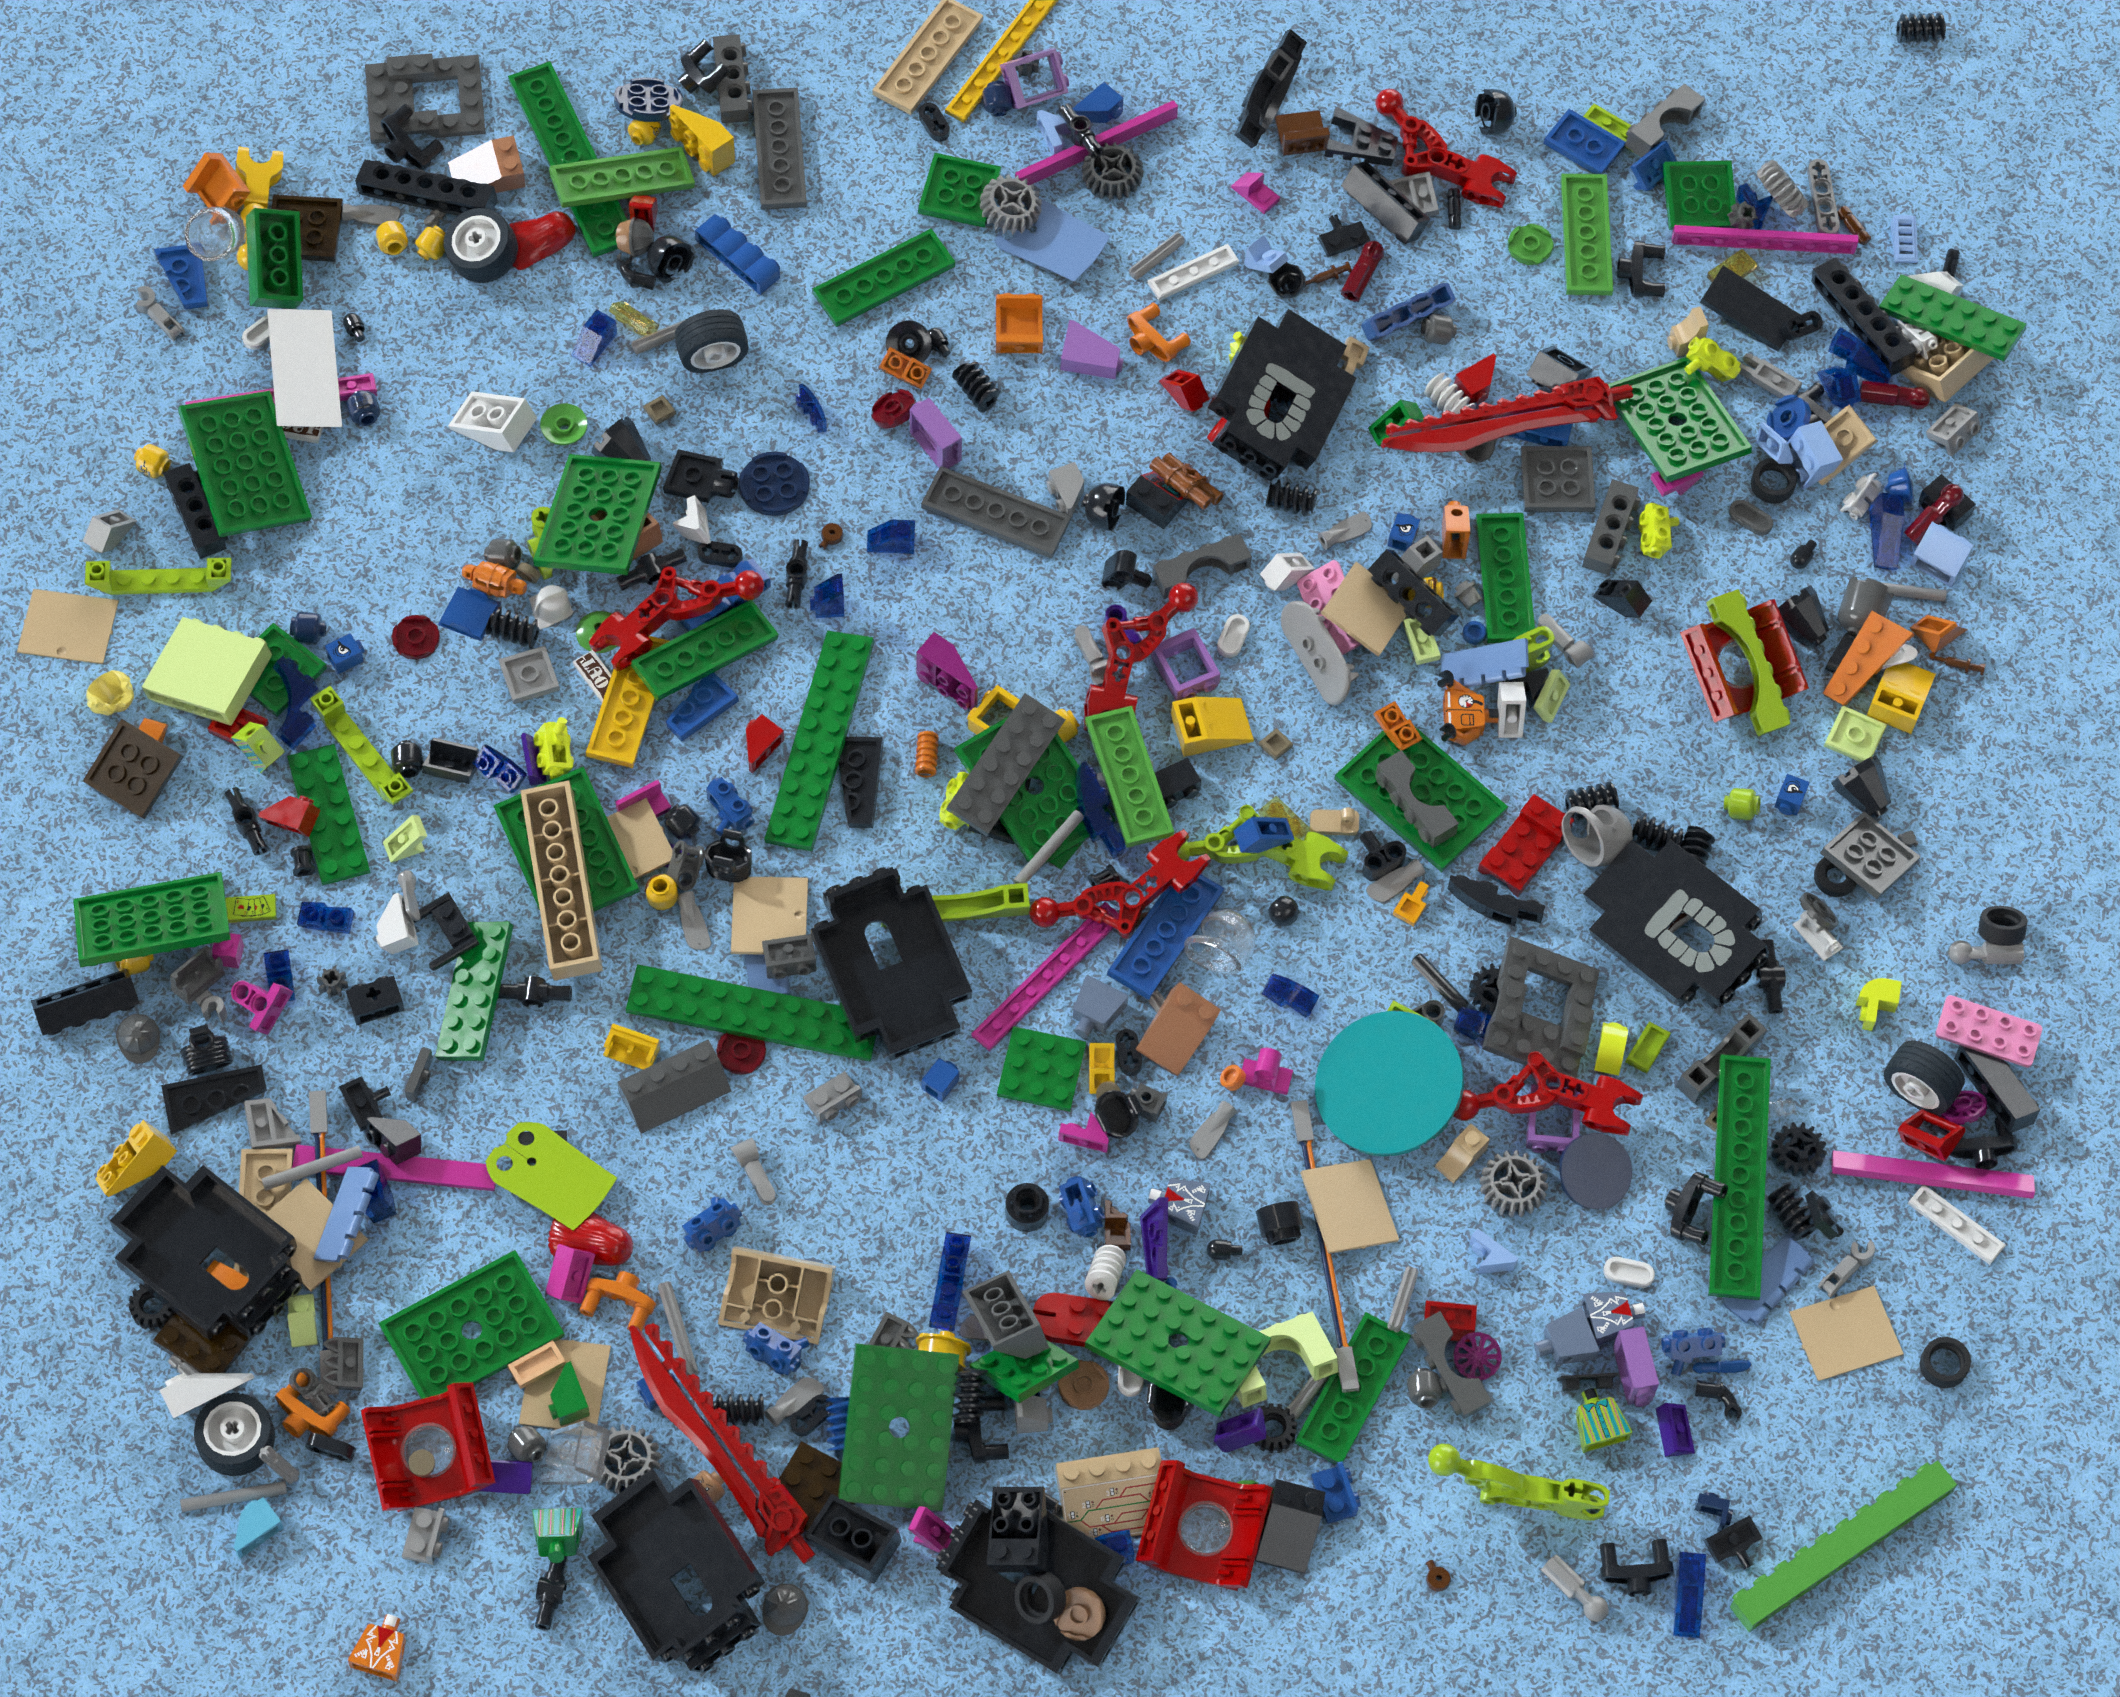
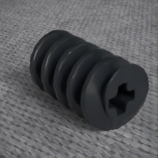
M1920 13L1917 17L1915 14H1910L1909 17L1906 14H1902L1897 21L1896 37L1898 43H1901L1903 36H1905L1907 43H1910L1911 36H1914L1915 42H1919L1920 36H1923L1924 42H1927L1929 35H1932L1934 42L1937 41L1938 35L1941 36L1942 41L1945 39L1946 24L1942 13H1937L1935 16L1932 13H1928L1926 17L1923 13Z
M978 362L961 364L953 371L952 378L962 387V391L972 400L973 405L978 407V411L984 413L994 406L1001 391L995 388L994 382H989L990 377L984 375L985 371L979 368Z
M1280 479L1277 480L1275 485H1272L1271 481L1266 498V507L1269 508L1274 502L1276 510H1279L1283 504L1285 512H1288L1293 507L1294 514H1297L1302 509L1304 517L1310 511L1312 515L1317 499V488L1309 494L1308 486H1305L1303 491L1300 492L1299 484H1296L1292 490L1288 481L1284 487H1281Z
M498 607L496 612L490 615L485 633L488 635L492 632L496 638L501 635L505 641L510 638L514 644L519 641L522 647L528 644L529 648L533 649L539 635L538 619H534L532 624H529V616H525L523 621H520V613H516L514 618H511V610H507L505 615H502V607Z
M1609 781L1604 786L1601 783L1596 784L1595 788L1589 785L1586 787V791L1583 787H1579L1577 791L1574 789L1568 790L1565 797V805L1567 811L1575 806L1584 807L1591 811L1596 805H1614L1616 809H1619V800L1615 786ZM1577 813L1579 818H1583L1582 814Z
M1644 813L1637 819L1632 830V836L1637 835L1638 844L1646 839V847L1649 848L1655 843V851H1659L1670 839L1680 846L1684 837L1683 828L1674 833L1673 824L1665 829V821L1662 820L1656 825V817L1654 816L1648 822L1647 813Z
M1692 825L1687 827V832H1685L1684 840H1682L1680 846L1706 866L1705 861L1708 860V853L1712 850L1711 845L1714 844L1716 839L1703 828Z
M1786 1184L1772 1192L1767 1200L1770 1204H1774L1772 1207L1774 1212H1779L1777 1217L1780 1221H1784L1782 1225L1784 1229L1788 1230V1236L1794 1238V1241H1798L1812 1234L1817 1228L1814 1223H1809L1812 1220L1811 1214L1805 1216V1213L1809 1210L1808 1205L1799 1206L1804 1201V1198L1795 1199V1196L1799 1193L1798 1188L1790 1190L1791 1184Z
M961 1367L963 1371L956 1372L955 1376L961 1378L962 1381L954 1383V1386L961 1389V1392L953 1394L955 1398L960 1399V1402L952 1405L959 1412L952 1414V1417L959 1421L982 1423V1421L976 1418L984 1416V1411L977 1407L984 1406L985 1401L978 1397L986 1395V1391L979 1386L986 1385L987 1380L980 1376L988 1374V1370Z
M762 1393L759 1394L757 1401L754 1400L752 1394L748 1395L746 1401H744L742 1394H738L736 1401L733 1400L731 1394L727 1395L726 1401H723L721 1394H717L716 1400L713 1401L714 1409L721 1408L727 1411V1423L729 1419H731L732 1425L737 1426L739 1419H741L743 1426H747L750 1419L754 1426H758L760 1419L764 1423V1397Z

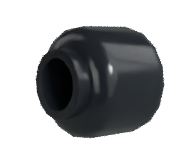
M403 740L394 746L391 750L393 771L396 774L400 773L403 778L417 776L422 770L424 763L420 745L410 740Z
M677 803L664 816L666 819V829L678 840H683L686 837L692 839L700 831L698 824L701 818L687 804L679 805Z

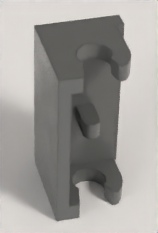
M207 945L170 975L171 991L188 1005L225 975L221 958L218 957L215 960L212 956L211 948Z

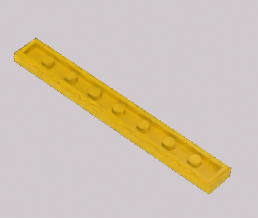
M1029 0L946 107L945 113L965 123L983 99L982 92L987 87V84L997 81L1002 75L1000 64L1013 60V55L1019 53L1059 0Z

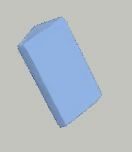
M1761 422L1756 444L1779 464H1792L1793 458L1788 442L1765 422Z

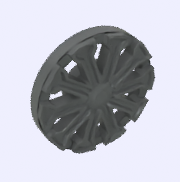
M1805 892L1799 898L1801 907L1807 910L1808 916L1812 920L1816 919V923L1821 927H1825L1830 931L1839 924L1833 911L1817 896Z

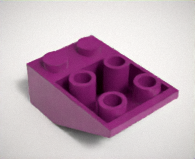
M933 632L916 652V674L918 678L925 684L931 683L937 687L941 695L945 697L950 696L955 699L962 709L972 710L974 707L977 708L978 687L955 646Z

